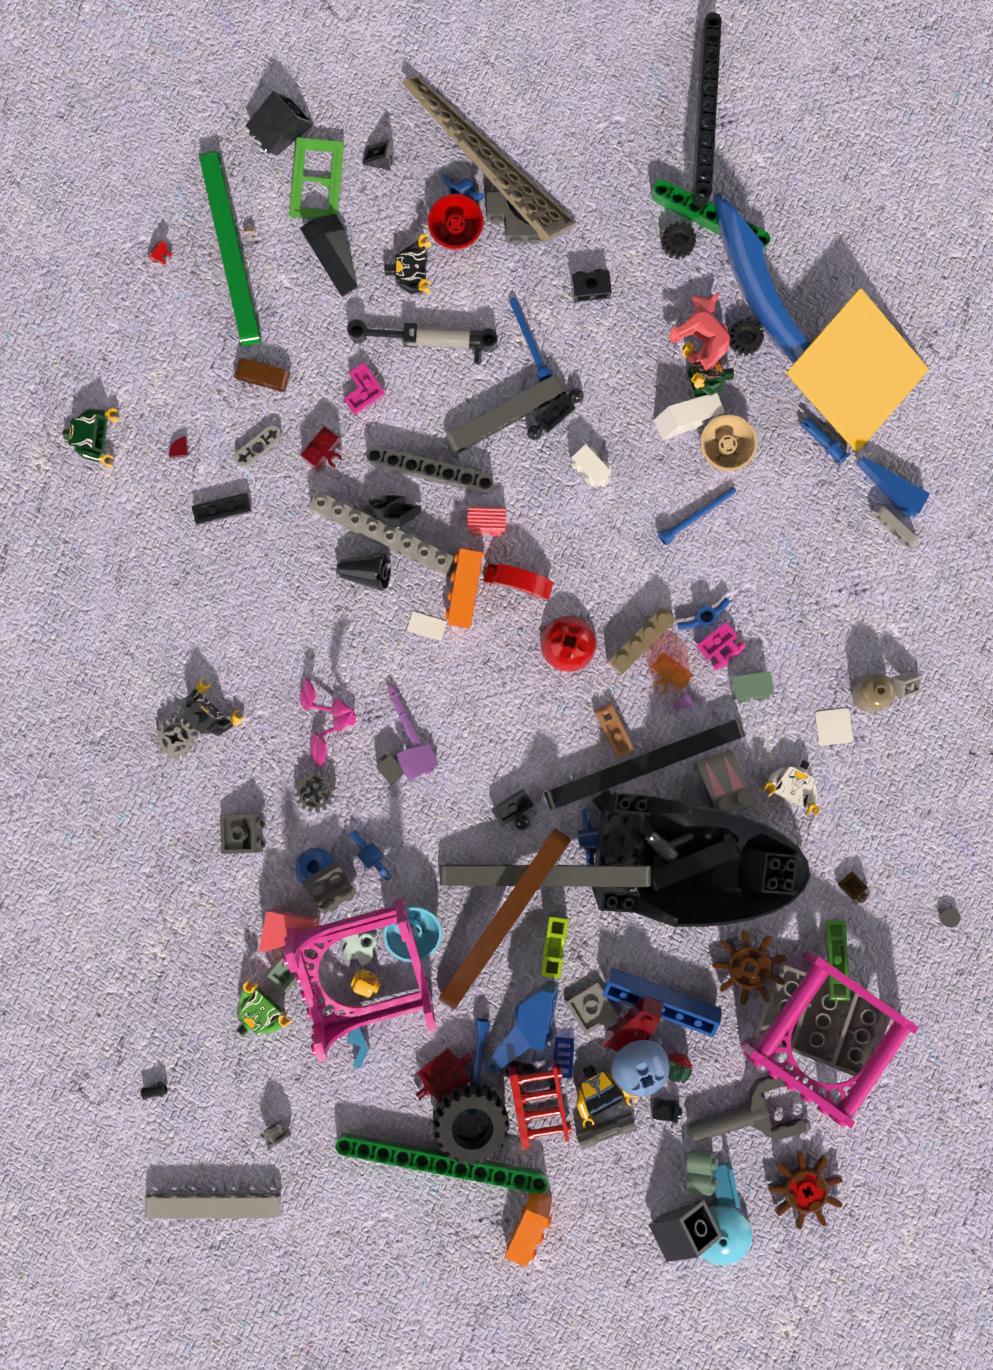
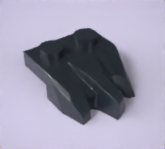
M385 495L383 499L369 500L370 505L365 506L384 525L393 526V528L403 527L404 524L414 520L416 516L422 513L420 505L406 504L405 496Z

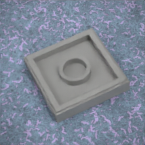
M598 980L565 1000L585 1035L618 1015L609 998L602 996L603 988Z

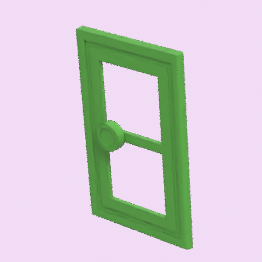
M296 138L289 217L314 219L336 214L338 217L344 142ZM306 150L333 152L331 177L328 175L322 178L303 176ZM303 181L321 182L323 187H330L328 210L300 207Z

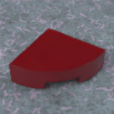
M186 436L177 439L171 445L169 450L170 458L189 456Z

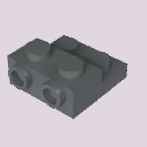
M262 813L220 815L221 854L263 852L266 840L262 837V829L265 827V819L262 817Z
M337 862L303 882L305 889L314 898L315 903L324 914L328 911H335L338 905L344 901H351L357 894L353 882Z

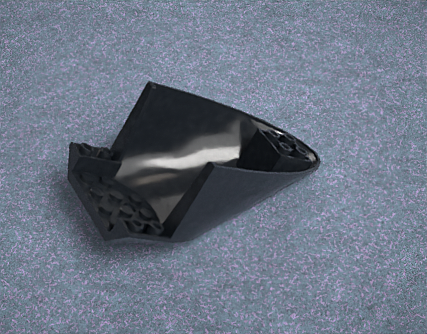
M614 792L601 811L594 865H649L651 871L667 865L668 863L658 856L645 839V835L649 831H655L667 841H671L689 832L693 833L694 837L692 840L675 847L679 852V856L675 861L733 837L742 856L656 893H653L651 886L592 887L600 911L636 913L673 927L729 925L754 920L786 907L804 892L811 877L808 860L795 843L766 824L742 815L675 800ZM633 846L635 851L634 854L630 856L629 849Z

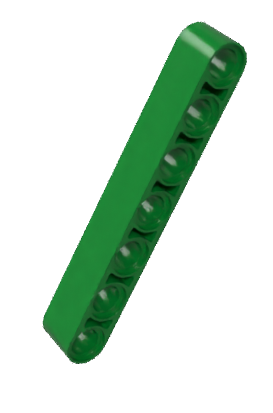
M665 180L656 181L651 194L652 200L655 203L721 236L715 205L708 202L704 207H696L692 203L691 193ZM657 190H663L665 193L659 194ZM679 198L681 202H675L673 199ZM691 206H694V207H696L698 210H697V211H693V210L690 209V207H691ZM706 215H712L714 219H709ZM746 221L756 236L764 242L765 248L763 252H765L771 240L769 233Z

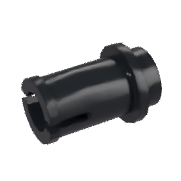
M159 1081L156 1085L142 1087L140 1092L142 1099L147 1100L157 1096L164 1097L168 1089L165 1082Z

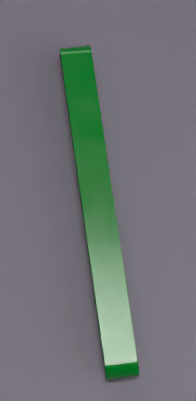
M217 149L199 153V160L241 344L243 347L261 343V337L220 157Z
M350 1133L341 1134L335 1144L337 1153L342 1156L536 1194L545 1192L548 1187L546 1174L539 1170L485 1160L486 1162L481 1164L479 1161H474V1165H468V1162L464 1161L463 1164L466 1165V1169L459 1171L456 1168L458 1164L456 1158L454 1157L453 1160L449 1159L446 1152L443 1153L442 1151ZM340 1141H348L350 1143V1147L343 1148L340 1144ZM366 1144L369 1146V1151L363 1152L359 1146ZM386 1148L389 1154L383 1156L379 1153V1149ZM404 1151L408 1154V1158L402 1160L398 1157V1153ZM420 1155H424L427 1157L428 1161L426 1163H420L417 1160V1157ZM439 1159H444L447 1165L439 1167L436 1162ZM483 1167L486 1172L479 1175L475 1172V1169ZM496 1171H503L505 1176L497 1178L494 1174ZM521 1174L524 1176V1180L516 1182L514 1177ZM541 1178L544 1183L541 1186H536L533 1181Z

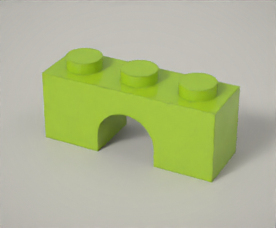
M548 915L541 976L561 979L564 944L569 919L566 917Z

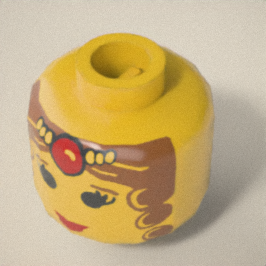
M362 969L360 972L356 971L351 983L353 992L366 998L371 997L372 993L377 994L381 985L378 982L379 976L366 969Z

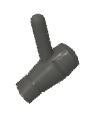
M649 831L645 835V839L658 856L668 864L674 862L679 856V852L675 847L692 840L694 837L693 833L689 832L671 841H667L655 831Z

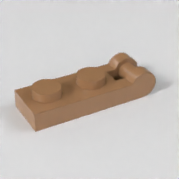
M610 702L605 705L606 707L593 710L618 759L634 751V748ZM610 714L612 719L605 721L603 716Z

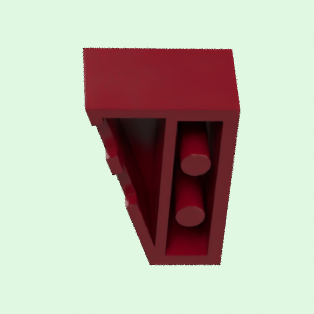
M644 996L629 1009V1012L623 1018L620 1017L614 1026L609 1027L605 1031L602 1046L619 1052L631 1042L638 1040L650 1041L661 1019L663 1003Z

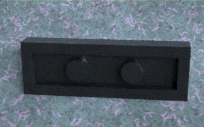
M248 493L191 506L197 526L252 512Z

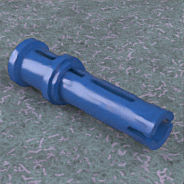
M807 417L800 426L826 449V454L833 457L837 461L838 466L844 463L851 455L850 452L847 453L839 445L838 441H833L810 417Z

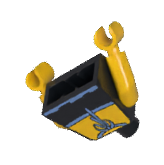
M593 1065L582 1070L587 1080L580 1083L581 1088L577 1092L576 1105L584 1128H586V1121H591L594 1126L593 1117L625 1100L631 1106L629 1103V1098L631 1097L638 1101L636 1096L624 1092L616 1084L612 1073L606 1074L605 1071L597 1074Z

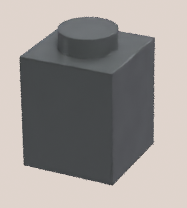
M385 754L377 761L378 765L376 768L390 785H393L404 775L400 764L392 755L387 757Z

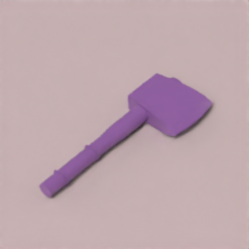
M394 686L387 687L386 689L397 710L398 717H400L413 747L396 753L401 769L409 781L424 773L427 775L434 772L433 768L439 764L430 745L421 744Z

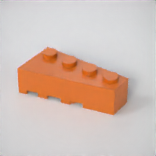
M462 546L459 552L456 551L454 563H457L456 571L453 570L451 577L454 587L453 590H449L448 595L451 605L450 608L446 609L445 619L448 620L447 625L471 628L476 602L475 597L477 596L479 586L478 579L482 569L481 561L485 550Z

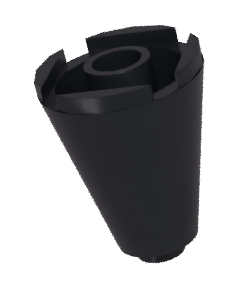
M377 553L342 559L336 566V572L342 579L379 591H385L384 589L388 588L391 577V570H388V564H391L390 556L388 553Z

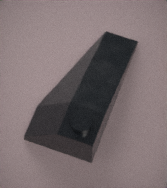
M337 215L316 217L300 227L341 297L358 288L346 230Z

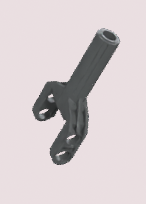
M769 1075L755 1080L744 1106L690 1122L688 1126L693 1141L698 1142L747 1126H752L764 1135L778 1141L811 1130V1125L808 1119H794L775 1126L771 1125L764 1098L760 1093L783 1087L785 1081L779 1077L776 1080Z

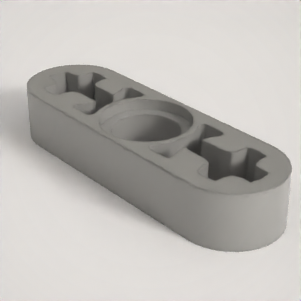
M273 425L268 426L238 450L234 457L237 465L241 468H248L277 445L282 439L280 429ZM271 431L273 433L277 432L275 439L273 437L269 438ZM265 437L270 444L267 445L262 438ZM257 442L263 443V449L260 452L253 450V446ZM248 449L255 455L254 457L247 451ZM240 456H247L246 459L248 461L244 463L241 461Z
M878 505L871 512L873 517L905 547L913 549L919 543V539L884 506Z

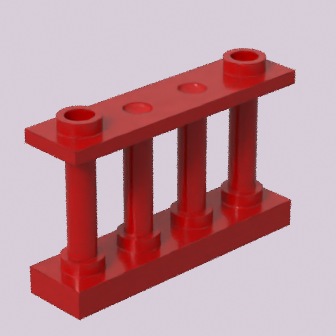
M551 1060L553 1070L523 1075L517 1072V1066L509 1067V1077L522 1149L530 1148V1140H533L534 1137L564 1133L565 1142H569L568 1134L572 1133L570 1121L566 1122L559 1084L562 1072L561 1066H556V1060ZM549 1078L555 1079L556 1088L529 1093L521 1092L520 1085H523L525 1082ZM558 1096L559 1106L534 1111L524 1110L523 1104H526V1101ZM561 1114L562 1125L538 1129L527 1128L526 1122H530V1119Z

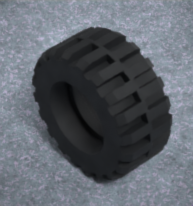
M464 1082L462 1087L457 1088V1085L451 1087L452 1091L450 1093L445 1091L442 1094V1101L438 1100L436 1110H433L432 1123L436 1142L439 1144L440 1150L443 1153L446 1152L447 1157L451 1160L455 1157L457 1163L463 1164L464 1161H467L468 1165H474V1161H479L480 1164L486 1162L485 1158L490 1157L492 1159L495 1157V1151H501L504 1147L502 1142H506L508 1139L507 1131L510 1130V1123L502 1099L499 1098L498 1093L495 1090L491 1091L490 1087L485 1084L483 1087H480L478 1082H473V1085H468V1082ZM467 1109L482 1110L489 1117V1123L485 1130L473 1137L460 1136L452 1128L454 1119Z

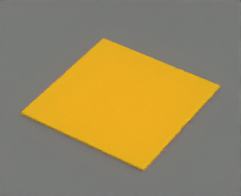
M859 288L786 374L852 449L858 453L929 369L866 293Z

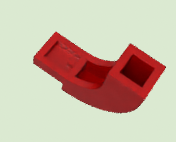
M488 563L483 580L487 584L512 588L534 598L549 600L554 584L552 580L536 573L499 563L498 565Z

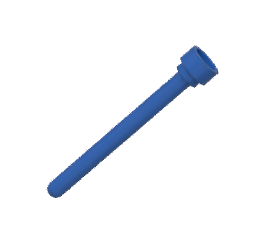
M513 297L509 301L537 366L536 376L538 381L543 382L553 375L550 368L544 365L516 298Z
M734 487L729 488L673 528L661 530L658 533L661 542L665 546L671 543L673 538H675L674 535L736 493V489Z
M475 1019L474 1027L478 1033L471 1085H473V1082L479 1083L485 1033L488 1032L491 1021L487 1019ZM468 1109L469 1114H474L476 1109Z

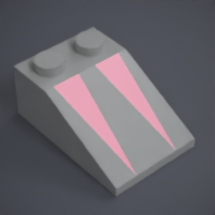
M732 750L695 762L711 808L733 812L754 805L749 787Z

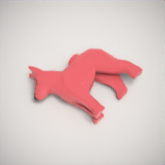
M717 292L711 298L693 295L691 301L697 310L688 317L683 325L673 327L669 335V339L674 344L691 334L705 343L699 352L687 356V359L692 364L701 362L705 370L714 367L718 360L729 350L730 335L728 334V328L713 316L720 292Z

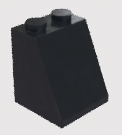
M273 91L245 126L250 130L249 135L262 144L261 148L267 154L279 155L296 141L297 137L302 136L314 124L290 97Z
M700 1200L661 1214L648 1224L666 1262L698 1258L722 1238L705 1200Z

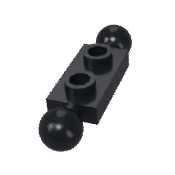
M574 388L570 391L569 398L564 394L561 395L535 419L538 425H532L528 428V437L531 440H538L542 436L543 430L549 434L576 410L573 403H580L583 400V391L579 388Z

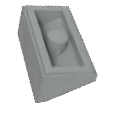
M909 671L891 678L898 699L902 700L920 693L922 674Z

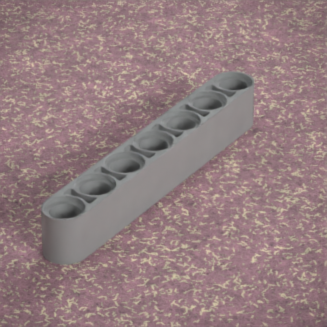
M154 1193L145 1196V1217L151 1219L278 1218L281 1216V1194Z

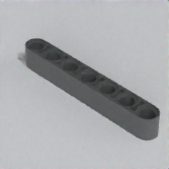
M554 375L452 431L445 439L453 453L459 454L557 400L561 395H565L567 390L560 377Z
M371 446L366 451L368 463L373 467L481 494H488L493 490V478L487 473L379 446ZM373 453L380 454L377 460L370 459ZM392 457L398 458V462L394 465L388 463ZM409 462L417 464L414 469L407 468ZM429 466L435 468V471L431 474L425 472V469ZM446 471L453 472L451 478H445L443 474ZM468 475L472 480L469 483H464L461 480L462 477ZM488 480L490 485L484 488L480 485V482Z

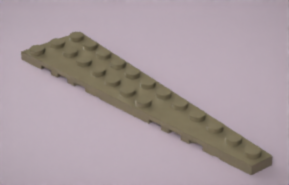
M415 74L405 78L403 85L408 91L413 94L465 152V156L478 166L534 228L540 239L547 242L575 226L576 221L418 75Z

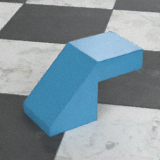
M362 1027L352 1030L347 1039L348 1042L361 1047L353 1064L358 1069L361 1068L370 1049Z

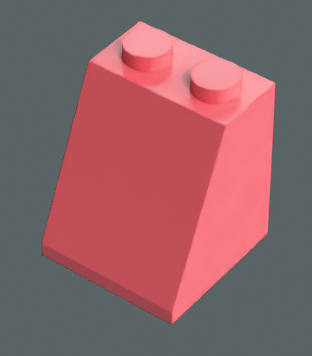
M277 909L267 911L258 951L263 952L285 946L284 937L287 936V929L295 927L296 932L320 926V923L317 922L318 917Z

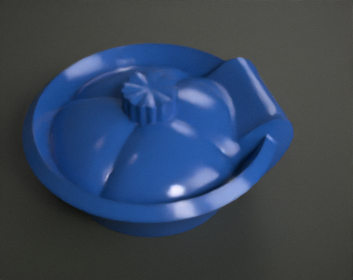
M310 847L296 858V876L303 885L305 880L335 863V861L326 850Z

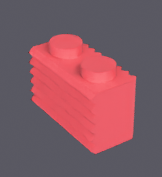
M468 507L467 531L471 532V535L482 536L483 533H490V536H501L502 533L505 534L506 508Z

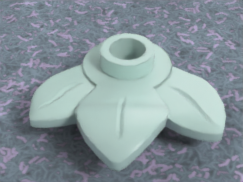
M367 931L342 938L343 941L348 943L343 951V959L353 960L358 958L362 966L371 961L373 957L372 949L377 943L374 933ZM365 937L370 938V944L364 943Z

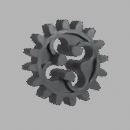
M314 771L310 772V776L303 774L304 780H297L300 786H294L298 790V793H295L294 796L299 797L296 803H303L302 809L309 807L308 811L310 813L314 808L317 813L320 812L321 807L327 810L326 804L332 805L333 803L330 799L336 798L332 791L337 789L331 787L334 781H328L329 775L327 774L322 777V772L320 771L317 775H315ZM309 780L313 781V787L316 789L320 788L322 783L327 785L326 790L318 791V796L323 798V803L319 804L317 802L318 797L316 795L310 796L308 801L304 799L306 793L313 792V789L307 785Z

